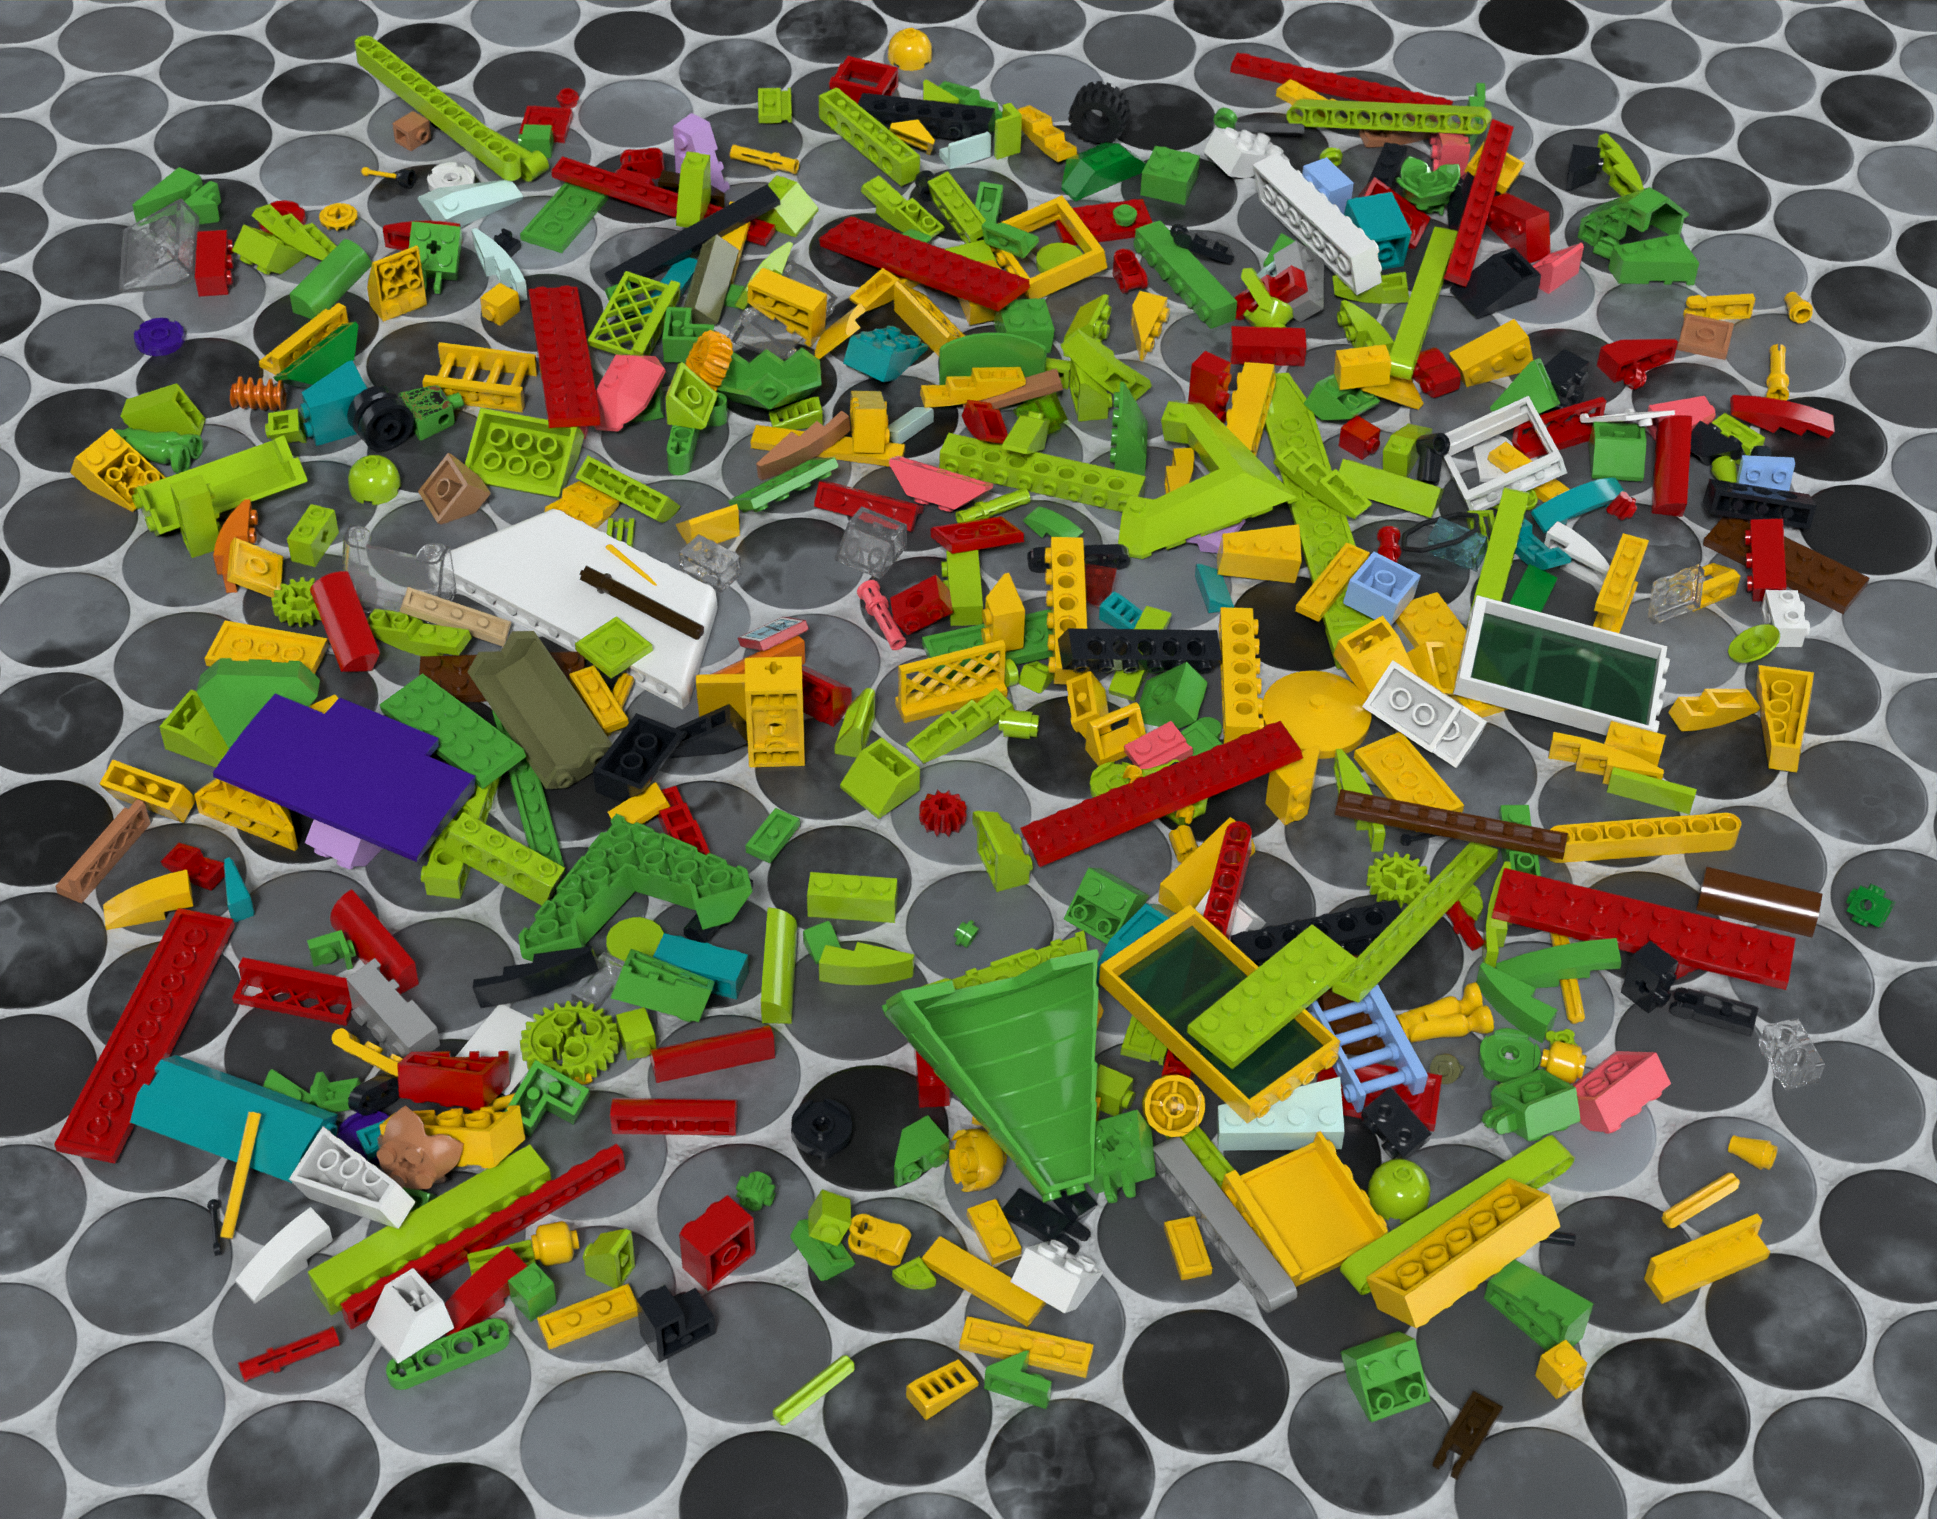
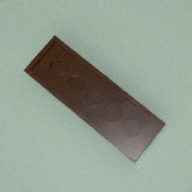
M1723 516L1705 537L1703 546L1746 566V553H1750V546H1745V530H1750V520ZM1784 536L1786 586L1793 590H1798L1799 593L1844 614L1866 588L1870 578Z
M549 652L569 682L570 673L585 668V657L579 652ZM477 655L420 656L419 675L423 673L460 702H487L467 672Z

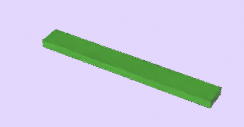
M492 710L496 729H498L500 732H502L504 735H506L513 741V739L511 738V736L509 735V733L507 732V730L505 729V727L503 726L495 712ZM524 758L510 768L508 774L528 848L564 867L541 781Z

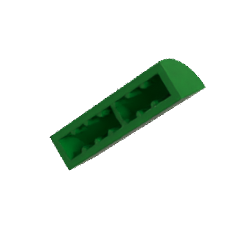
M1529 564L1509 604L1541 612L1558 577ZM1499 624L1486 649L1502 655L1518 653L1524 648L1531 633Z

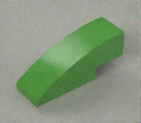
M1482 962L1479 967L1476 983L1483 996L1509 1023L1531 1038L1543 1043L1546 1033L1551 1031L1554 1026L1557 1009L1535 999L1536 988Z

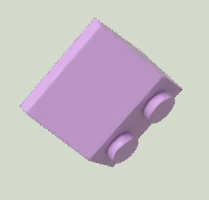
M315 819L305 841L306 844L315 848L314 852L328 858L331 856L337 859L336 863L339 866L347 869H353L354 866H366L383 849Z

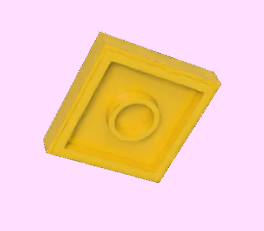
M234 537L230 543L227 581L271 598L275 597L274 590H281L283 556Z

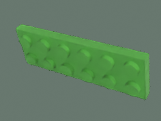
M1051 609L1025 614L1023 648L1007 651L1005 659H1011L1018 665L1053 657V651H1048V634H1052V629H1047V613L1051 612ZM980 624L922 637V646L927 657L932 658L983 645L981 629L985 628V625ZM989 653L985 659L990 660L996 654ZM971 658L964 659L959 665L964 667ZM979 663L972 671L977 673L984 665ZM946 665L937 666L933 671L938 674ZM953 669L946 678L951 680L958 671Z
M423 673L379 704L382 713L387 717L439 738V747L434 753L451 766L475 775V784L481 789H484L526 757L522 747Z

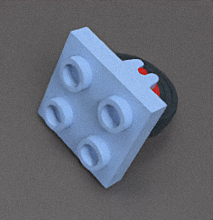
M1754 446L1750 456L1742 455L1736 483L1789 491L1795 460L1790 457H1772L1771 449L1768 446Z

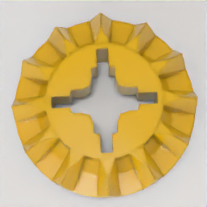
M335 203L323 208L319 214L321 226L327 227L328 230L336 229L338 232L339 229L347 230L348 226H354L355 221L358 220L357 210L353 206L345 203Z

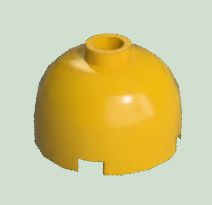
M914 28L902 29L896 32L889 41L888 60L893 66L894 63L899 65L901 70H920L924 68L925 63L929 62L930 64L932 60L931 42L927 35L920 30Z
M1177 1074L1164 1075L1154 1080L1145 1090L1142 1099V1112L1148 1125L1156 1132L1169 1137L1184 1136L1201 1123L1205 1112V1098L1191 1079Z
M984 1129L958 1130L952 1137L951 1141H957L955 1149H949L950 1170L956 1184H959L960 1181L962 1182L964 1188L961 1190L963 1192L981 1191L990 1188L1000 1179L1006 1164V1153L988 1135L989 1132Z

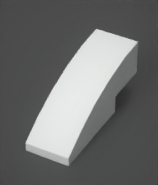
M1557 521L1547 532L1544 544L1550 549L1559 547L1572 558L1571 563L1561 565L1560 569L1601 589L1610 565L1585 538Z
M310 1207L277 1233L256 1254L235 1280L236 1284L256 1304L308 1267L307 1259L333 1241L330 1227Z

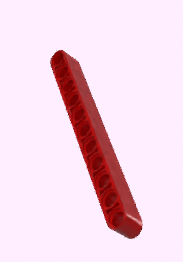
M1242 821L1233 822L1226 828L1203 915L1227 939L1230 937L1252 851V830L1247 823ZM1198 940L1196 941L1181 1003L1219 978L1223 963ZM1215 994L1195 1007L1199 1010H1190L1175 1022L1174 1029L1199 1053L1202 1044L1192 1036L1184 1034L1187 1033L1188 1025L1212 1006ZM1168 1049L1161 1077L1177 1074L1193 1081L1195 1074L1182 1061H1177L1179 1058Z

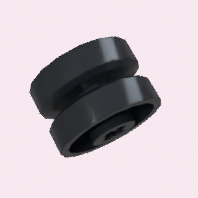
M383 385L372 386L363 390L354 398L347 412L348 424L371 450L377 452L389 451L398 447L407 439L414 425V417L410 409L391 388Z

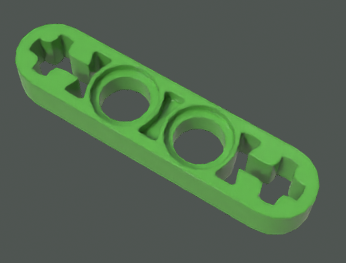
M489 1319L431 1342L400 1363L391 1359L386 1367L388 1382L395 1389H408L500 1352L510 1342L508 1325L501 1319ZM496 1331L500 1337L494 1339L490 1336V1333ZM479 1336H480L481 1342H483V1345H482V1346H479V1345H478L477 1337H479ZM461 1342H469L473 1345V1348L467 1353L462 1354L455 1351V1347ZM437 1354L442 1357L441 1362L435 1366H428L424 1363V1360L429 1355ZM417 1361L420 1371H416V1366H414V1363ZM403 1368L407 1375L400 1377L397 1370Z

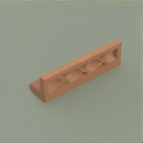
M137 799L129 809L124 807L55 886L58 894L81 904L150 825L144 801Z

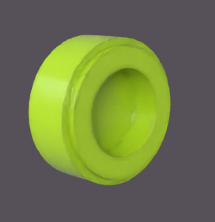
M1005 659L1004 683L1006 687L1014 686L1019 680L1018 669L1014 661Z

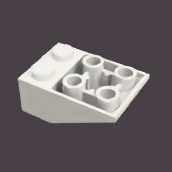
M1229 127L1226 129L1215 128L1203 151L1228 176L1244 179L1254 176L1253 164L1275 153L1289 161L1283 154L1284 151L1280 147L1273 145L1270 142V137L1266 134H1252L1247 130L1240 132Z

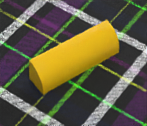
M1231 817L1227 819L1160 883L1158 899L1160 904L1174 913H1178L1188 905L1196 909L1211 888L1226 828L1229 824L1236 822V820ZM1253 840L1250 857L1255 853V845Z

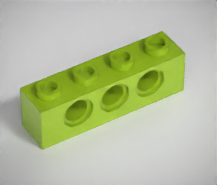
M465 812L461 814L450 829L443 852L541 906L546 900H550L565 870L563 866Z

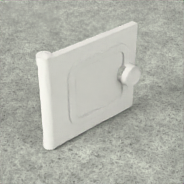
M1627 408L1625 413L1595 417H1589L1587 413L1581 414L1580 421L1586 423L1593 421L1625 422L1638 420V426L1652 425V418L1675 415V410L1634 412L1633 408Z

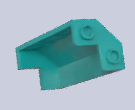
M175 1055L161 1059L154 1068L155 1072L158 1073L150 1085L143 1084L138 1091L130 1123L237 1163L248 1112L259 1113L261 1117L249 1167L292 1183L289 1178L322 1127H325L336 1136L337 1125L335 1124L338 1114Z

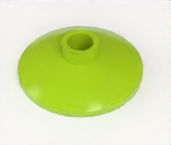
M1770 624L1751 627L1733 639L1728 648L1729 656L1733 661L1739 663L1761 659L1777 646L1780 641V632L1777 627Z

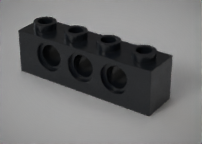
M1709 479L1702 502L1709 514L1746 520L1783 519V525L1804 529H1810L1817 507L1809 494Z

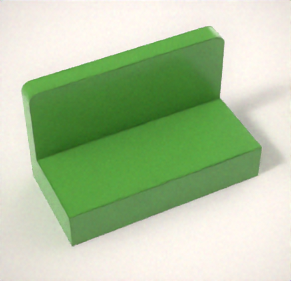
M986 220L981 225L986 244L1023 259L1039 242L1038 236L1003 222L997 224Z

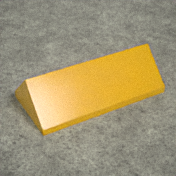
M898 280L894 284V311L929 345L938 357L941 346L954 339L966 336L925 294Z

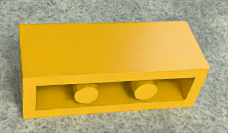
M113 759L99 783L114 798L130 804L139 799L144 801L146 810L182 823L186 820L196 801L195 796L184 785Z

